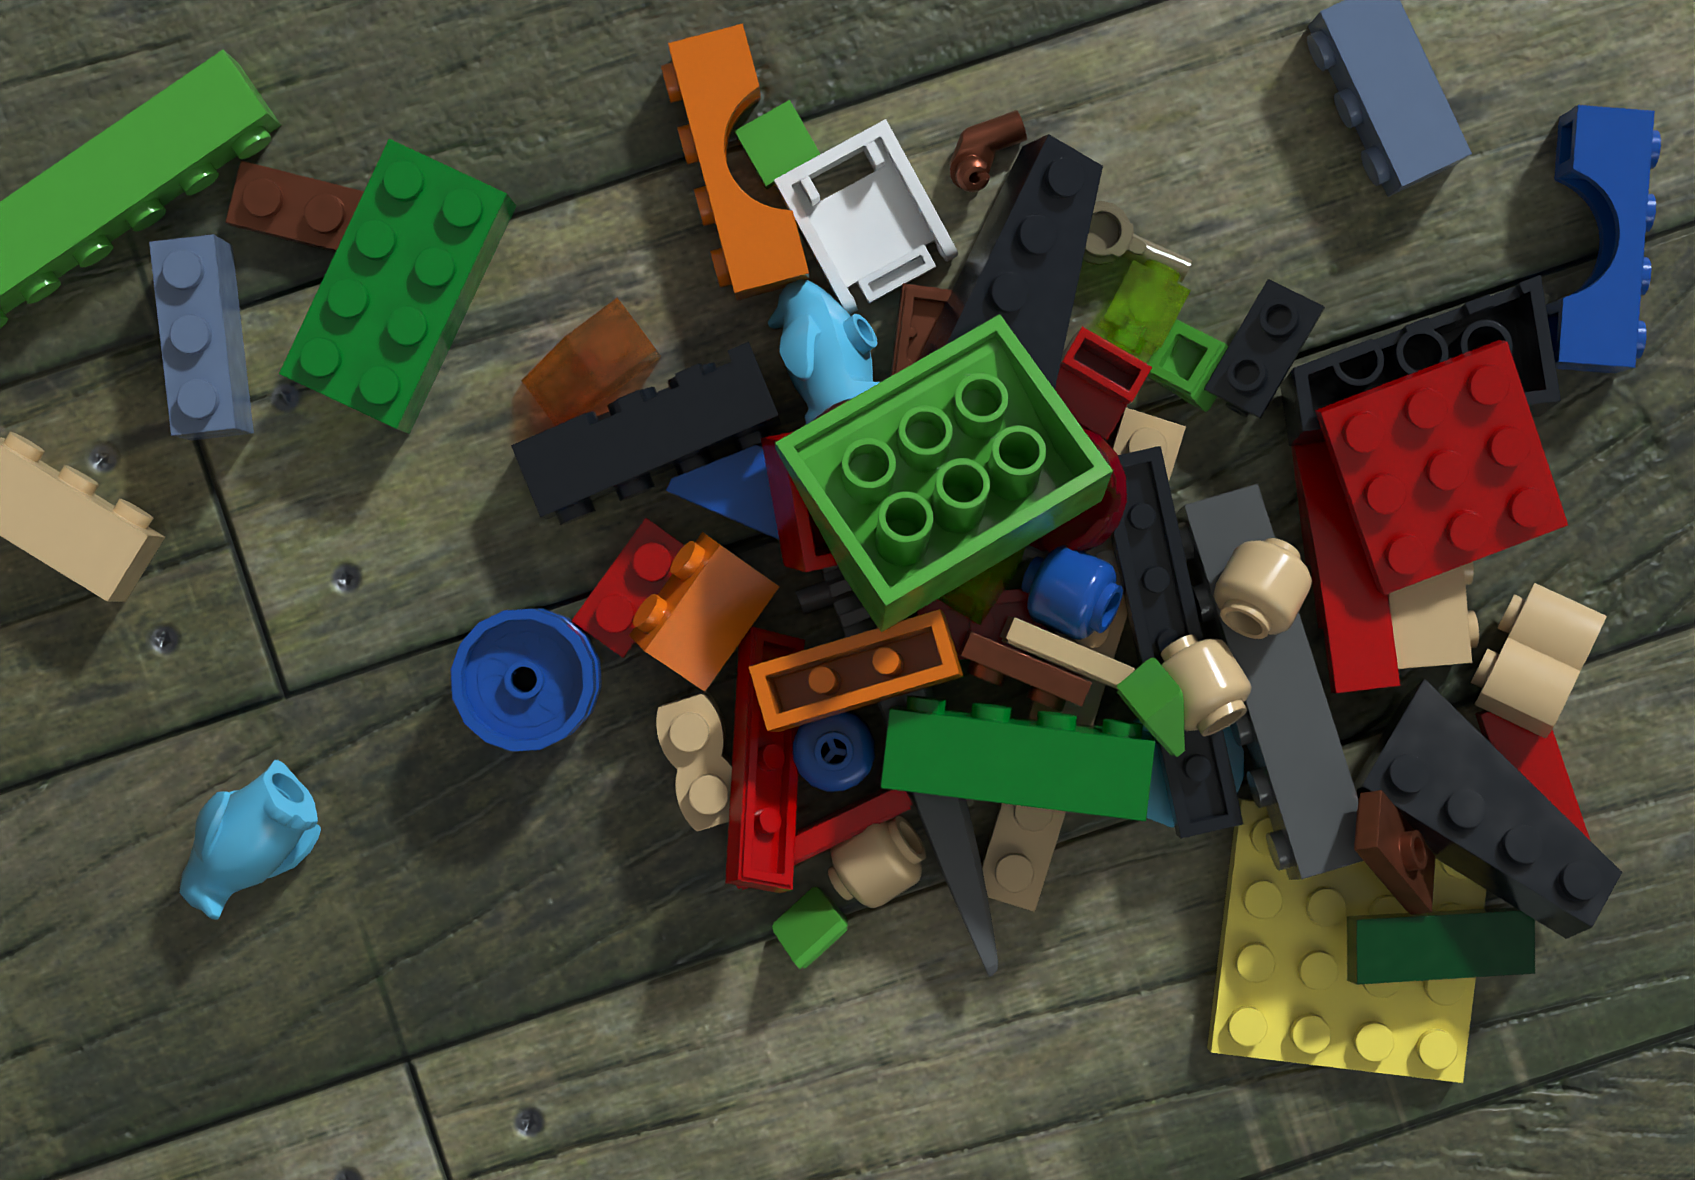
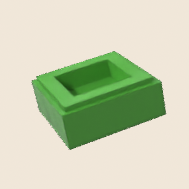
M790 100L735 130L739 143L766 190L775 185L774 179L820 155L819 150Z

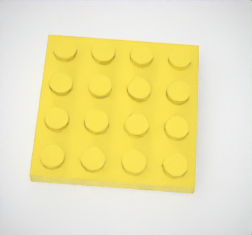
M1238 798L1243 824L1234 826L1207 1049L1211 1053L1463 1083L1476 977L1360 985L1347 981V916L1408 913V911L1403 908L1364 861L1305 879L1289 880L1286 869L1277 870L1268 849L1266 834L1273 832V827L1267 808H1258L1254 800ZM1435 859L1432 912L1484 909L1486 889L1438 859Z

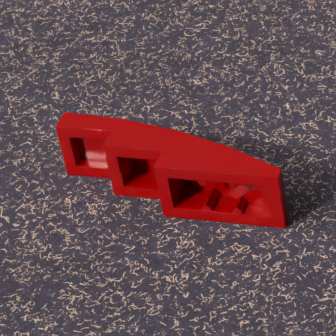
M1326 442L1291 446L1306 566L1311 565L1318 628L1324 631L1331 693L1400 686L1388 594L1383 595L1377 590Z

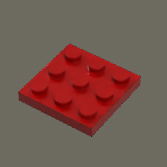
M1495 341L1315 410L1377 590L1383 595L1568 526L1507 341Z

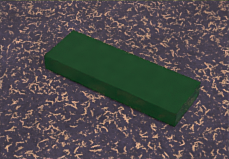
M1515 907L1433 911L1415 915L1396 913L1347 916V981L1357 985L1535 974V919Z

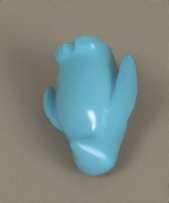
M797 280L787 284L779 295L778 306L768 320V325L773 329L783 328L779 352L794 388L807 403L808 411L805 415L807 425L880 383L873 382L870 350L877 346L878 342L874 330L865 318L859 314L850 316L829 293L808 280Z
M274 760L258 778L240 790L217 792L199 811L195 824V840L189 861L182 873L180 894L192 907L202 910L211 919H219L226 901L233 893L262 883L267 878H272L295 868L311 852L319 838L321 827L317 824L318 817L314 799L307 788L284 763Z

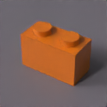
M702 532L696 542H688L677 553L670 568L672 575L659 594L650 595L638 608L633 619V626L635 627L629 634V637L646 653L705 692L776 593L779 586Z

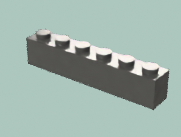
M1254 484L1186 504L1176 513L1185 559L1186 561L1189 560L1196 585L1192 586L1199 622L1204 623L1208 621L1213 639H1220L1226 643L1252 687L1250 695L1244 702L1248 710L1240 719L1231 724L1230 728L1236 743L1239 746L1247 745L1254 769L1247 771L1248 785L1257 807H1266L1273 832L1267 833L1266 839L1272 861L1278 871L1286 869L1289 880L1305 879L1362 862L1363 859L1354 850L1358 809L1357 793L1299 612L1288 630L1277 635H1268L1263 639H1253L1235 632L1223 622L1220 616L1221 610L1218 608L1214 598L1216 583L1237 546L1247 541H1265L1269 538H1275L1259 486Z

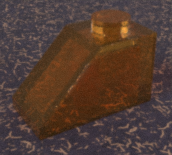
M617 297L567 334L521 381L556 426L590 411L660 359L661 355Z

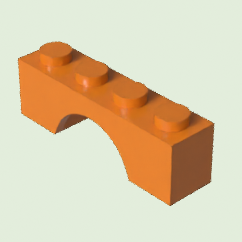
M743 23L668 43L673 62L661 65L670 102L683 100L689 124L677 127L687 165L700 162L706 186L695 188L694 193L703 226L716 223L722 248L710 250L720 288L732 285L736 300H741L785 288L787 284L797 280L810 281L809 270L793 211L773 208L751 198L738 186L727 166V146L735 124L746 110L761 99L760 86Z

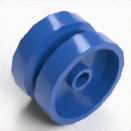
M543 608L504 610L479 622L460 643L451 667L452 699L464 724L484 742L509 751L541 750L575 733L593 713L602 688L600 658L589 635L572 622L569 617ZM524 667L532 669L536 674L537 682L531 691L528 690V687L519 689L515 682V675L524 672Z

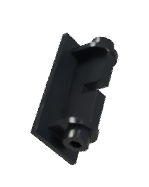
M1267 279L1204 390L1225 400V406L1244 417H1248L1250 413L1261 419L1325 307Z

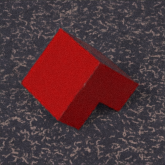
M1082 326L1073 336L1062 355L1055 391L1082 428L1100 435L1106 441L1127 405L1133 402L1152 367Z

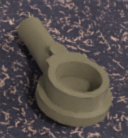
M1105 201L1095 202L1083 261L1090 264L1103 265L1112 263L1122 256L1178 282H1183L1192 263L1191 259L1135 235L1133 224L1130 223L1124 211L1115 204Z

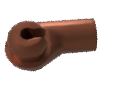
M1017 110L963 130L949 163L950 177L956 186L971 193L980 191L989 182L991 177L989 172L996 151L1027 140L1026 130Z

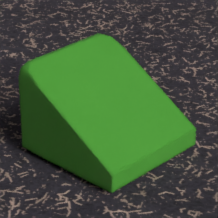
M1174 319L1147 363L1152 367L1147 377L1191 405L1207 412L1217 396L1205 391L1204 388L1228 346Z
M1152 657L1116 686L1119 689L1117 693L1171 756L1174 754L1178 757L1185 751L1183 693L1179 685L1157 659Z
M816 886L811 888L774 922L772 928L795 965L799 969L802 967L805 969L848 930V920L824 891Z

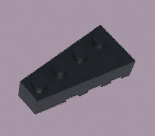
M1541 275L1520 282L1515 287L1490 296L1488 294L1465 303L1462 307L1429 319L1427 317L1408 324L1398 331L1377 339L1366 340L1294 367L1280 385L1289 446L1326 442L1315 410L1498 340L1508 342L1532 417L1543 415L1561 401Z
M1425 679L1403 698L1353 783L1358 798H1360V793L1382 790L1412 828L1422 834L1426 845L1434 853L1436 859L1565 939L1593 927L1622 874V871Z

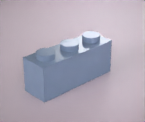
M1344 0L1318 13L1308 25L1311 32L1307 36L1310 54L1321 71L1328 69L1338 90L1334 94V102L1338 114L1348 128H1356L1365 148L1361 152L1364 169L1375 186L1382 184L1387 197L1457 165L1472 154L1400 0Z
M214 234L150 241L149 246L171 436L192 441L253 434L254 429L233 245Z

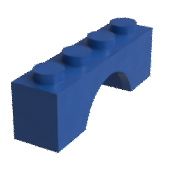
M1577 105L1559 117L1554 180L1575 191L1587 203L1597 222L1600 241L1596 264L1584 284L1571 295L1546 304L1556 369L1618 373L1635 368L1636 359H1640L1643 355L1647 330L1645 322L1639 321L1641 296L1646 294L1651 280V262L1648 257H1644L1645 234L1651 230L1656 215V199L1654 194H1649L1650 169L1656 166L1661 150L1660 133L1658 130H1653L1655 111Z

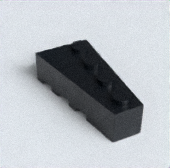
M1050 134L1022 146L918 361L1000 314L1055 390L1103 165Z
M749 341L728 350L732 362L716 367L715 362L704 365L698 363L675 373V377L667 381L668 388L658 392L655 387L636 390L608 404L609 412L599 416L596 415L595 411L584 413L511 445L540 517L550 519L557 516L560 525H565L596 512L592 502L596 499L616 492L619 501H624L655 488L651 478L655 475L675 468L679 476L712 463L714 460L711 453L732 444H735L737 452L755 445H762L761 438L772 436L770 429L781 425V422Z

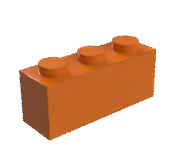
M940 609L900 621L883 632L876 628L749 667L767 731L781 732L964 677L946 616Z

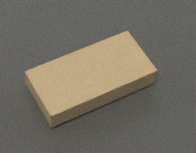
M1008 616L1000 634V637L1003 638L1002 641L1117 690L1119 689L1116 686L1135 670L1134 667L1015 617Z

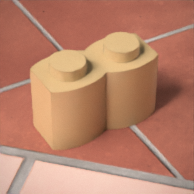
M1534 583L1526 599L1514 594L1497 628L1509 635L1499 654L1490 649L1486 650L1471 681L1472 684L1482 688L1474 705L1547 738L1565 706L1607 616Z
M706 691L663 704L658 707L657 735L665 756L678 769L675 787L678 804L683 816L697 832L729 822L732 758L725 752L727 739L726 725L719 706Z

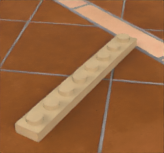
M1126 408L1120 417L1111 448L1117 455L1161 446L1169 481L1186 426ZM1109 536L1103 544L1086 551V553L1110 563L1116 572V584L1121 586L1111 536ZM1122 595L1120 606L1113 621L1103 633L1094 631L1090 636L1081 640L1072 639L1055 630L1053 634L1114 659L1128 615L1124 595ZM1044 660V663L1090 681L1092 684L1082 707L1066 701L1063 711L1060 712L1032 700L1026 719L1037 720L1038 711L1075 715L1077 716L1076 724L1093 725L1106 685ZM1004 803L999 804L981 862L988 898L1035 912L1066 811Z

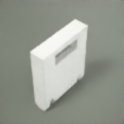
M886 119L774 179L777 191L787 209L793 211L796 225L838 303L849 315L858 311L856 301L848 290L853 285H858L868 304H871L902 287L903 283L907 284L936 268L926 248L927 245L935 242L939 254L946 262L958 256L953 241ZM864 151L875 172L820 201V195L811 179Z

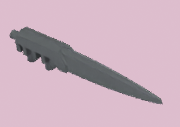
M838 565L820 569L825 581L795 591L804 615L834 604L838 615L837 618L845 637L878 628L844 578ZM932 686L877 702L886 729H888L889 712L893 706H906L907 695L935 698ZM910 792L955 904L988 977H991L997 972L998 956L987 890L967 801L964 798Z

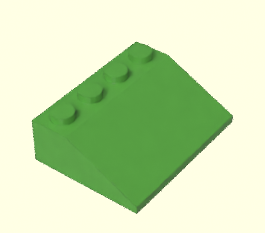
M1000 314L775 442V449L844 578L881 632L1101 502L1113 472Z

